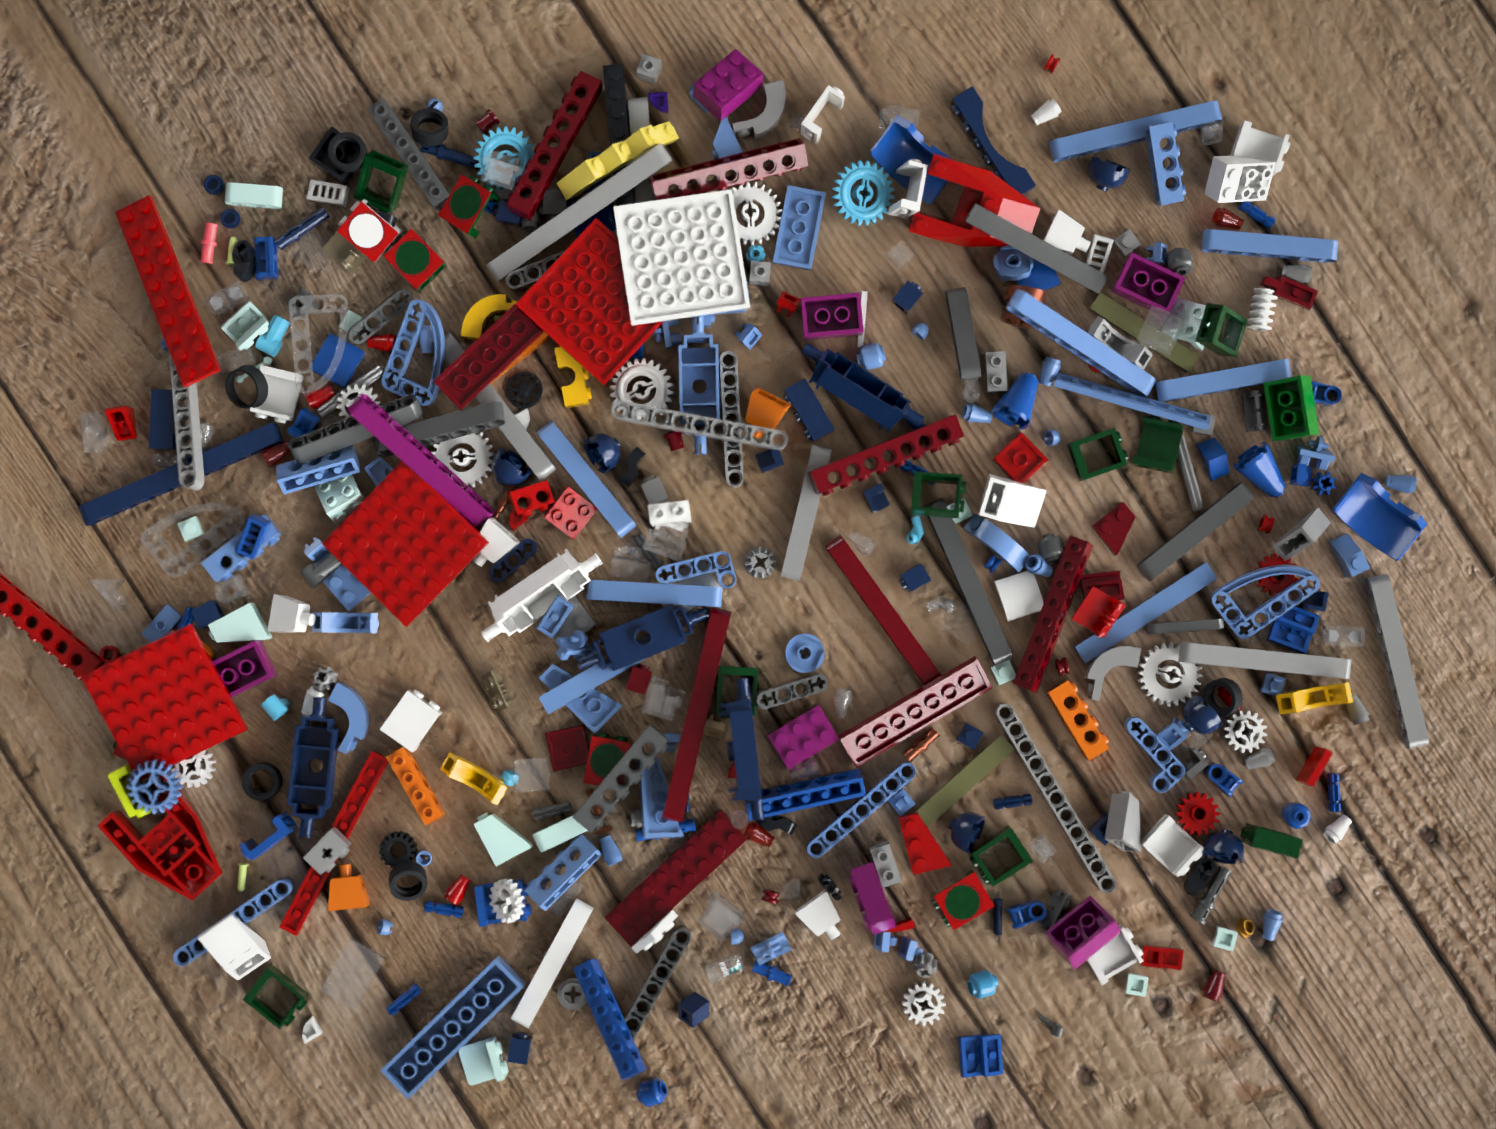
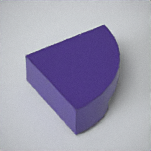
M667 92L648 93L649 101L656 110L669 113Z

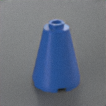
M1030 372L1020 374L993 407L992 412H996L994 416L1008 426L1012 427L1013 424L1019 425L1018 429H1026L1030 424L1039 383L1036 379L1037 377Z
M1261 442L1263 446L1258 447L1254 445L1244 451L1238 457L1240 461L1237 464L1234 462L1233 467L1266 495L1276 498L1284 493L1286 485L1268 444Z

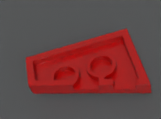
M918 812L899 816L913 875L952 866Z

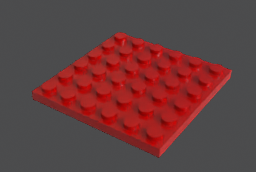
M597 218L515 304L516 307L603 386L609 382L664 322L631 325L619 240Z
M401 461L322 545L405 627H408L490 542L432 486Z
M192 623L81 676L83 683L132 770H137V766L139 764L144 765V762L147 760L152 764L154 759H157L158 765L161 761H165V767L170 764L175 765L248 729ZM151 772L143 774L141 780L151 776Z

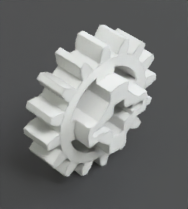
M355 383L354 388L347 385L348 391L342 390L341 394L343 397L337 398L341 403L336 407L342 409L339 412V416L345 415V419L352 417L345 405L349 407L360 394H366L377 405H380V401L375 400L378 394H372V387L368 390L365 389L366 384L359 387L358 383ZM358 392V395L348 397L350 394Z
M1239 710L1237 712L1238 716L1231 714L1232 720H1225L1228 727H1223L1227 731L1223 737L1229 738L1226 744H1233L1232 749L1237 750L1239 748L1241 753H1244L1245 749L1247 752L1252 753V747L1257 750L1260 749L1258 743L1264 744L1265 741L1262 739V736H1267L1263 732L1267 726L1261 725L1264 719H1257L1258 714L1253 713L1251 715L1249 710H1246L1245 713ZM1246 718L1252 720L1255 725H1250ZM1247 728L1248 732H1246L1245 735H1243L1242 731H1244V729ZM1234 738H1240L1243 745L1238 743Z
M206 749L194 755L193 758L189 757L175 764V768L171 771L178 770L175 777H182L180 784L183 785L187 782V788L192 787L193 783L195 788L200 787V782L203 785L207 784L206 778H213L210 772L216 771V768L212 767L216 760L210 759L213 753L206 754ZM194 762H195V765H194V766H195L196 769H195V770H192L193 765H191V763H194ZM195 774L201 776L198 779H191Z
M507 878L494 882V887L490 888L492 894L489 895V898L492 901L489 905L493 907L492 913H497L496 919L501 918L502 923H510L520 919V915L524 913L521 908L525 907V904L522 903L524 896L520 894L522 889H517L518 883H513L512 879L507 880Z
M922 981L921 986L914 983L915 988L908 987L910 993H904L903 995L907 999V1001H902V1005L907 1006L903 1011L905 1014L910 1013L908 1015L909 1020L915 1018L914 1023L916 1025L919 1021L922 1022L923 1026L926 1025V1021L933 1025L932 1019L935 1018L939 1021L938 1014H944V1010L941 1008L946 1006V1003L941 1001L944 995L938 994L940 992L938 987L933 989V983H930L928 986H926L925 981ZM920 991H923L922 994H920V995H915L916 993H918V992H920ZM932 994L936 997L937 1005L931 1001ZM926 1000L928 1005H924L922 1008L919 1002ZM911 1003L917 1007L916 1013L912 1011ZM932 1012V1014L924 1016L925 1014Z

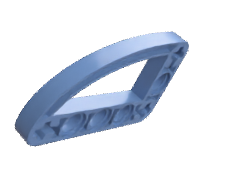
M416 299L411 301L408 306L381 382L386 390L402 397L408 395L404 389L406 384H411L413 392L410 395L416 396L418 393L427 394L430 400L425 401V398L421 395L416 397L420 405L429 406L436 401L439 388L433 381L444 371L445 336L436 310L428 302ZM420 304V308H422V311L417 312L415 305ZM411 315H416V317H419V320L417 318H411ZM426 316L432 326L435 345L434 365L429 387L404 377ZM410 321L416 324L414 332L408 330L407 326ZM404 339L409 342V348L406 351L401 348V342ZM396 358H400L403 362L400 369H397L394 365ZM393 377L395 384L390 385L391 382L388 379Z
M1268 566L1248 572L1225 583L1211 594V601L1234 633L1241 639H1247L1315 593L1320 587V581L1314 573L1300 566ZM1281 574L1301 576L1297 581L1246 616L1229 596L1230 592L1265 577ZM1308 579H1310L1311 581L1315 580L1313 582V587H1305L1307 585L1306 581ZM1299 585H1301L1302 588L1305 587V588H1304V591H1305L1304 594L1302 593L1301 589L1298 587ZM1292 590L1299 592V596L1295 600L1288 598V593ZM1217 595L1224 596L1223 599L1227 604L1225 608L1220 601L1215 602ZM1274 602H1281L1282 609L1280 611H1273L1271 605ZM1228 610H1236L1238 612L1237 616L1234 619H1229L1226 616ZM1258 613H1263L1266 615V619L1264 622L1258 623L1255 621V616ZM1249 619H1251L1253 625L1256 626L1255 628H1253L1252 625H1250L1248 621ZM1240 626L1247 627L1248 632H1240Z

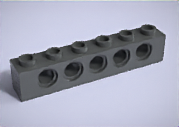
M383 97L367 109L404 164L409 165V171L436 210H439L448 199L449 193Z
M650 723L574 814L573 819L590 833L594 829L598 831L605 823L602 819L606 814L611 815L618 807L615 805L620 798L624 800L630 793L628 788L631 784L634 783L636 785L643 777L641 772L645 768L649 770L656 762L654 759L658 752L662 754L669 746L666 743L669 738ZM646 743L651 744L654 748V751L650 754L645 753L642 749V746ZM632 759L640 761L641 766L638 769H633L630 766ZM620 774L626 775L628 782L620 784L617 781V776ZM606 790L614 791L615 798L607 799L604 796V792ZM599 805L602 808V813L599 815L594 814L591 810L592 806Z

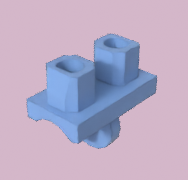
M679 320L664 321L662 328H658L651 335L655 336L656 342H661V334H663L666 350L682 343L680 332H669V327L679 325Z
M1318 436L1315 441L1309 440V446L1297 444V463L1307 464L1306 466H1308L1311 457L1317 458L1315 467L1326 471L1330 462L1335 461L1336 456L1331 451H1326L1329 448V444L1323 443V437Z
M581 630L575 631L571 637H558L555 641L559 646L556 654L561 660H568L570 655L576 659L591 653L593 647L588 644V636Z
M782 931L752 946L751 950L760 966L790 951L791 947Z

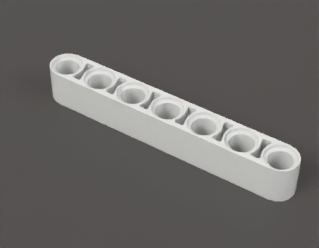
M576 898L511 1018L513 1021L529 1028L594 907Z

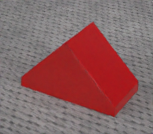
M125 405L105 408L104 411L117 441L137 438L133 408Z

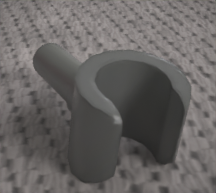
M1040 1014L1038 1018L1052 1027L1050 1034L1060 1038L1063 1027Z

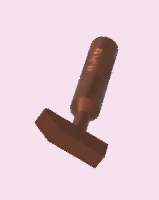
M508 486L496 507V513L493 518L497 519L499 514L503 513L509 502L507 495L509 492L516 490V486Z
M593 788L586 791L588 798L594 792ZM599 805L592 806L594 814L599 815L602 813ZM603 824L601 829L595 830L593 833L600 835L613 829L611 825L605 827Z

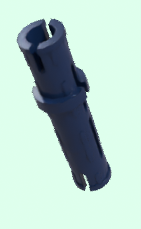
M444 144L436 146L421 145L423 148L420 149V152L436 156L439 160L446 159L478 170L474 165L479 163V161L473 159L474 156L447 148Z
M321 207V209L293 228L289 227L287 232L274 239L280 250H283L294 241H299L301 236L330 218L324 207Z

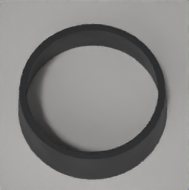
M243 365L232 371L226 379V393L231 402L237 407L244 409L259 407L266 401L268 384L263 373L256 367ZM237 372L248 374L256 385L257 395L251 405L244 403L236 394L234 377Z

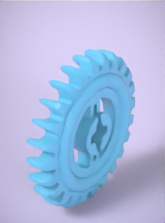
M507 126L504 127L503 132L497 127L496 134L489 130L490 137L485 134L482 135L485 142L477 141L481 148L474 149V151L479 153L478 156L473 157V159L479 161L474 167L481 168L477 175L484 174L482 182L490 180L488 186L491 187L495 183L496 190H499L501 186H503V190H507L508 186L511 189H515L518 177L523 176L527 161L532 159V156L535 154L534 151H531L534 143L527 144L529 136L522 138L523 131L516 134L515 127L512 128L511 132L508 131ZM502 144L511 145L518 151V153L513 154L511 151L502 150L497 154L496 158L491 159L493 150ZM504 153L510 157L518 155V157L508 160L507 165L501 161L493 163L495 160H500ZM520 159L518 168L510 174L500 173L493 167V165H499L502 168H509L514 164L515 160Z
M859 160L857 166L853 162L850 163L851 169L846 166L843 167L845 174L842 172L838 173L841 180H834L838 187H833L832 190L836 191L837 194L831 198L838 199L833 206L841 207L837 211L838 214L845 212L843 219L850 217V224L854 223L857 219V226H860L863 221L864 225L868 226L870 220L873 224L876 223V217L882 220V212L888 214L886 206L890 207L892 205L889 199H894V196L890 194V192L894 191V188L889 187L893 182L892 180H887L889 173L882 174L883 167L877 170V163H873L870 166V162L867 160L865 165H863V162ZM861 179V185L855 186L852 190V197L858 202L857 206L851 199L850 190L852 185ZM870 180L876 187L877 196L873 204L866 208V202L870 201L873 197V189L869 185ZM862 190V192H865V196H862L859 192Z

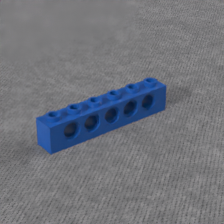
M860 768L761 790L764 818L866 795ZM745 800L749 821H752L751 804L748 800Z
M589 959L574 967L573 970L621 1080L629 1079L647 1070L599 960Z

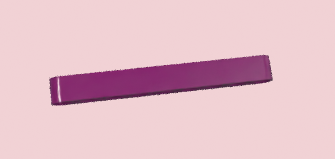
M360 394L348 407V412L475 526L481 527L494 514L493 508L370 397Z

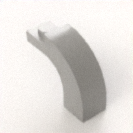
M783 80L764 84V94L767 103L764 111L754 119L732 123L735 136L745 137L750 135V132H753L754 138L757 139L770 133L778 125L785 109L786 93Z
M1097 316L1088 331V334L1142 370L1145 369L1153 356L1146 346L1122 336L1104 318Z
M1116 646L1096 656L1089 664L1084 678L1092 679L1091 683L1087 685L1086 694L1089 695L1088 699L1100 701L1104 677L1113 667L1124 665L1138 668L1141 648Z

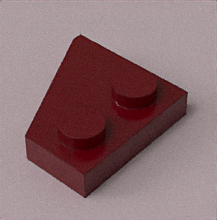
M1121 502L1091 527L1114 556L1119 554L1135 516L1126 504Z

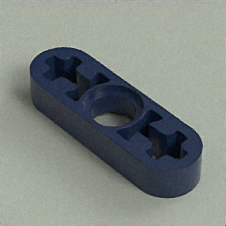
M525 539L491 567L489 571L491 580L494 582L505 581L537 553V543L531 539ZM525 543H532L533 551L531 553L529 551L525 552L523 555L526 558L523 560L522 556L516 551L519 549L522 552L525 549ZM511 555H516L519 558L518 565L510 566L508 558ZM504 562L506 567L511 569V571L508 573V571L505 569L501 573L503 576L502 578H495L494 575L496 573L494 570H501L504 567L503 565H501V563Z

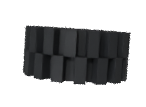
M403 831L393 832L382 840L379 854H381L382 857L380 858L385 861L384 864L386 866L390 865V868H393L400 863L412 862L415 859L417 844L414 843V838L409 836L410 834L403 833ZM399 842L405 846L406 852L403 857L398 858L391 853V847L394 843Z

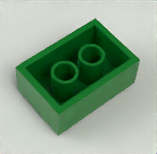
M1300 375L1264 383L1272 441H1286L1319 434L1311 376Z

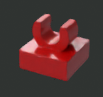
M783 291L777 302V305H779L777 312L780 313L782 308L788 309L787 317H790L792 312H795L801 299Z

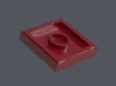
M584 724L545 733L553 772L587 764L589 745Z

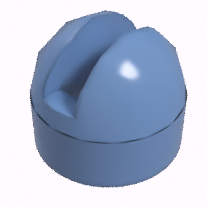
M433 98L428 101L427 108H431L435 102H438L433 109L443 111V104L439 99Z
M918 323L911 330L921 340H924L929 332L928 326L924 323Z
M1056 430L1046 431L1044 433L1045 444L1047 446L1057 445L1061 440V437H1059L1060 433Z
M425 849L417 852L415 857L417 864L423 867L428 866L432 861L431 853ZM421 854L428 857V859L426 860L425 858H423Z
M380 919L377 925V934L389 935L392 933L390 927H393L392 922L387 919Z
M738 928L730 929L731 945L741 943L744 940L743 931Z

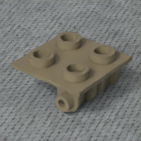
M337 231L322 248L352 274L367 258Z
M494 670L481 676L482 687L485 691H488L490 696L489 702L493 709L499 712L512 706L509 694H503L507 689L502 691L500 687L505 685H499V683L503 682L500 673Z

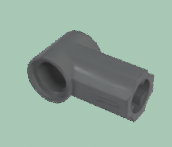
M329 551L316 563L308 565L300 574L314 589L322 584L327 576L342 565V563Z

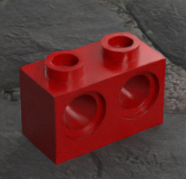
M547 480L511 491L507 495L514 516H520L521 519L531 516L532 512L539 510V512L547 511L555 503ZM536 494H544L545 502H539L536 499ZM518 499H524L527 502V507L520 508L517 504Z

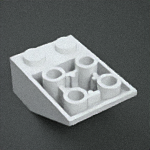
M1213 156L1204 194L1217 203L1266 200L1275 162L1235 156Z
M989 474L978 513L981 516L998 521L1035 528L1046 490Z
M232 914L198 936L201 943L224 970L237 980H240L271 958L266 941Z

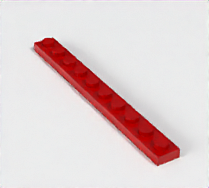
M374 750L371 751L331 829L336 827L347 839L351 836L389 763L385 756ZM329 848L327 849V856L331 855L332 849ZM312 866L310 867L279 926L280 928L295 936L299 935L332 870L329 873L325 871L320 875Z

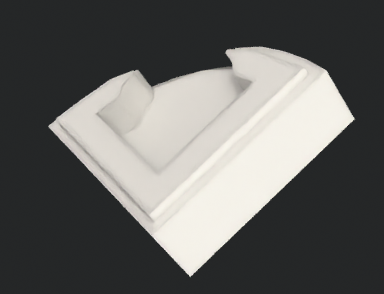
M527 408L515 415L525 430L530 422V414Z
M314 1016L310 1017L303 1027L302 1039L304 1044L323 1033Z

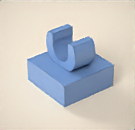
M1154 242V247L1149 246L1146 248L1149 252L1153 251V256L1147 257V260L1160 266L1167 265L1168 246L1166 244Z
M751 323L748 325L742 324L744 328L742 333L736 332L735 334L738 340L751 350L762 334Z
M314 537L313 540L315 542L310 546L306 544L304 553L316 563L329 550L322 545L323 542L319 538Z
M1265 673L1260 692L1273 696L1282 693L1286 678Z
M663 733L669 738L666 742L669 745L666 748V752H674L675 742L681 741L680 733Z
M903 788L888 800L900 816L915 805V802Z
M881 932L874 936V949L889 952V945L897 946V937L890 935V932Z
M903 936L897 955L905 960L913 961L914 955L921 957L923 949L917 946V941Z

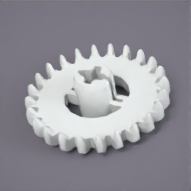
M747 181L746 187L744 188L741 185L739 190L732 186L735 214L738 206L746 201V204L742 207L741 216L744 222L748 223V227H744L737 220L739 239L743 240V245H746L748 241H750L751 245H754L755 240L762 244V238L768 241V233L775 235L773 228L779 229V225L775 222L781 221V217L777 215L782 213V209H776L780 206L781 202H774L777 195L770 196L772 189L770 188L765 192V184L758 188L757 182L751 187L749 181ZM753 201L760 203L765 212L762 223L756 227L754 222L759 218V209ZM748 202H750V207L753 212L752 226H750V217L748 215Z
M635 358L633 365L630 361H627L628 367L622 366V372L616 373L618 378H611L615 385L609 388L615 392L609 396L616 398L612 405L618 401L634 403L630 399L635 397L638 400H646L649 398L651 390L656 388L654 398L649 403L642 405L668 410L665 402H672L668 395L674 394L673 391L668 390V388L674 386L673 383H667L671 376H664L667 369L660 371L661 364L659 363L654 367L653 360L646 364L645 358L642 359L641 363ZM646 376L652 380L649 383L645 381L636 382L632 391L627 393L628 384L635 377ZM640 386L643 389L647 388L644 395L637 393ZM620 406L616 409L617 412L624 410L622 416L626 414V408L624 406ZM638 410L635 416L638 420H641L642 417H646V412Z
M480 432L478 435L473 433L440 442V444H433L437 451L431 452L467 485L471 484L473 488L476 486L475 481H478L480 484L483 483L482 476L488 478L486 471H492V468L488 466L492 464L490 457L495 455V453L489 452L493 445H486L489 438L482 439L483 432ZM461 443L471 445L476 451L475 453H470L464 448H458L452 455H449L451 449ZM461 453L468 456L463 459V462L459 459H456L459 456H461ZM472 460H477L474 467L466 472H458L450 465V463L454 462L461 467H465Z
M1163 642L1161 643V649L1154 645V652L1147 650L1149 657L1142 656L1145 663H1139V666L1143 668V670L1137 672V674L1142 675L1138 682H1144L1141 690L1147 689L1145 696L1152 694L1151 701L1155 702L1158 699L1159 705H1162L1164 701L1167 707H1170L1171 701L1175 706H1178V700L1186 703L1185 696L1191 699L1192 695L1190 692H1198L1194 685H1201L1196 678L1203 677V675L1197 673L1202 667L1195 666L1196 663L1178 662L1180 643L1175 648L1173 642L1168 644V648ZM1166 660H1174L1180 664L1184 674L1182 675L1176 666L1167 665L1160 668L1158 665ZM1158 670L1163 672L1172 671L1174 675L1179 677H1170L1166 673L1159 672ZM1159 674L1162 681L1166 683H1177L1178 681L1181 683L1175 688L1167 689L1157 682L1155 675Z

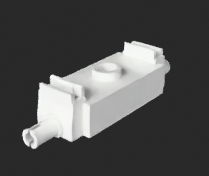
M567 549L564 550L565 553L563 555L556 553L558 557L499 597L495 595L496 599L494 602H488L495 623L481 631L482 636L489 642V640L501 632H506L508 636L516 631L521 633L544 617L557 595L567 601L584 590V585L591 581L588 573L603 564L599 556L595 553L584 562L578 563Z

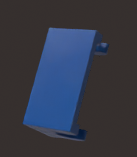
M273 236L254 238L256 280L278 279L277 244Z

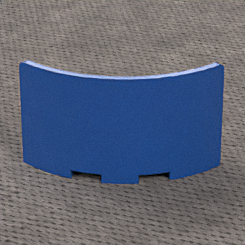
M896 115L870 150V155L877 164L883 167L886 173H889L896 182L907 190L910 177L896 173V169L910 159H917L922 161V164L928 165V172L933 153L951 158L934 145H931V147L923 142L925 137L915 128L913 123L899 115ZM926 172L921 200L927 204H932L948 180L929 175Z
M1361 472L1333 507V511L1365 541L1398 561L1424 530L1427 523L1420 514L1414 512L1401 502L1396 504L1389 499L1391 494L1377 480Z

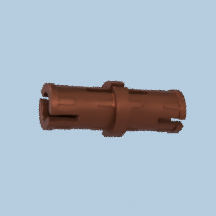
M931 726L920 738L917 737L915 742L903 754L912 762L923 750L926 751L927 747L940 735Z

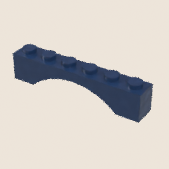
M972 86L954 97L950 108L953 114L961 119V126L966 133L969 132L972 136V143L975 148L980 149L983 153L982 158L987 166L990 165L995 175L1023 196L1032 191L1036 184L1027 170L1007 161L990 143L983 125V101Z

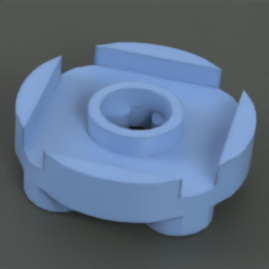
M1005 245L1000 248V251L993 258L994 270L1002 281L1021 280L1030 276L1033 268V258L1010 245ZM1011 260H1015V262H1018L1015 265L1009 264L1011 263Z
M799 634L793 637L785 649L788 664L792 669L800 673L812 672L819 668L825 656L822 643L811 634ZM806 647L809 649L810 657L802 659V654L799 651L800 649L804 650Z

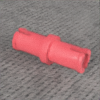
M205 223L204 238L201 240L202 253L200 262L213 264L214 247H217V242H215L217 224Z

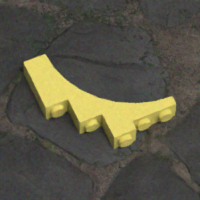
M670 121L656 126L650 125L641 128L625 141L613 144L599 156L585 160L556 184L566 200L575 198L610 174L642 157L660 143L666 146L678 140L679 137Z

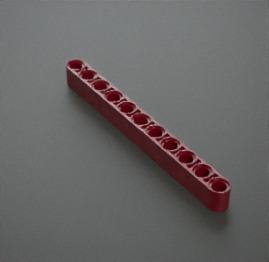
M714 607L711 610L665 804L664 819L681 823L683 820L731 611Z

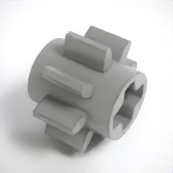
M327 666L326 670L319 667V670L313 673L315 679L313 684L318 686L319 690L324 691L326 688L332 691V688L337 683L336 677L338 674L333 672L331 667Z
M923 952L921 957H914L913 970H917V974L921 977H930L932 973L936 974L938 960L934 959L931 953Z

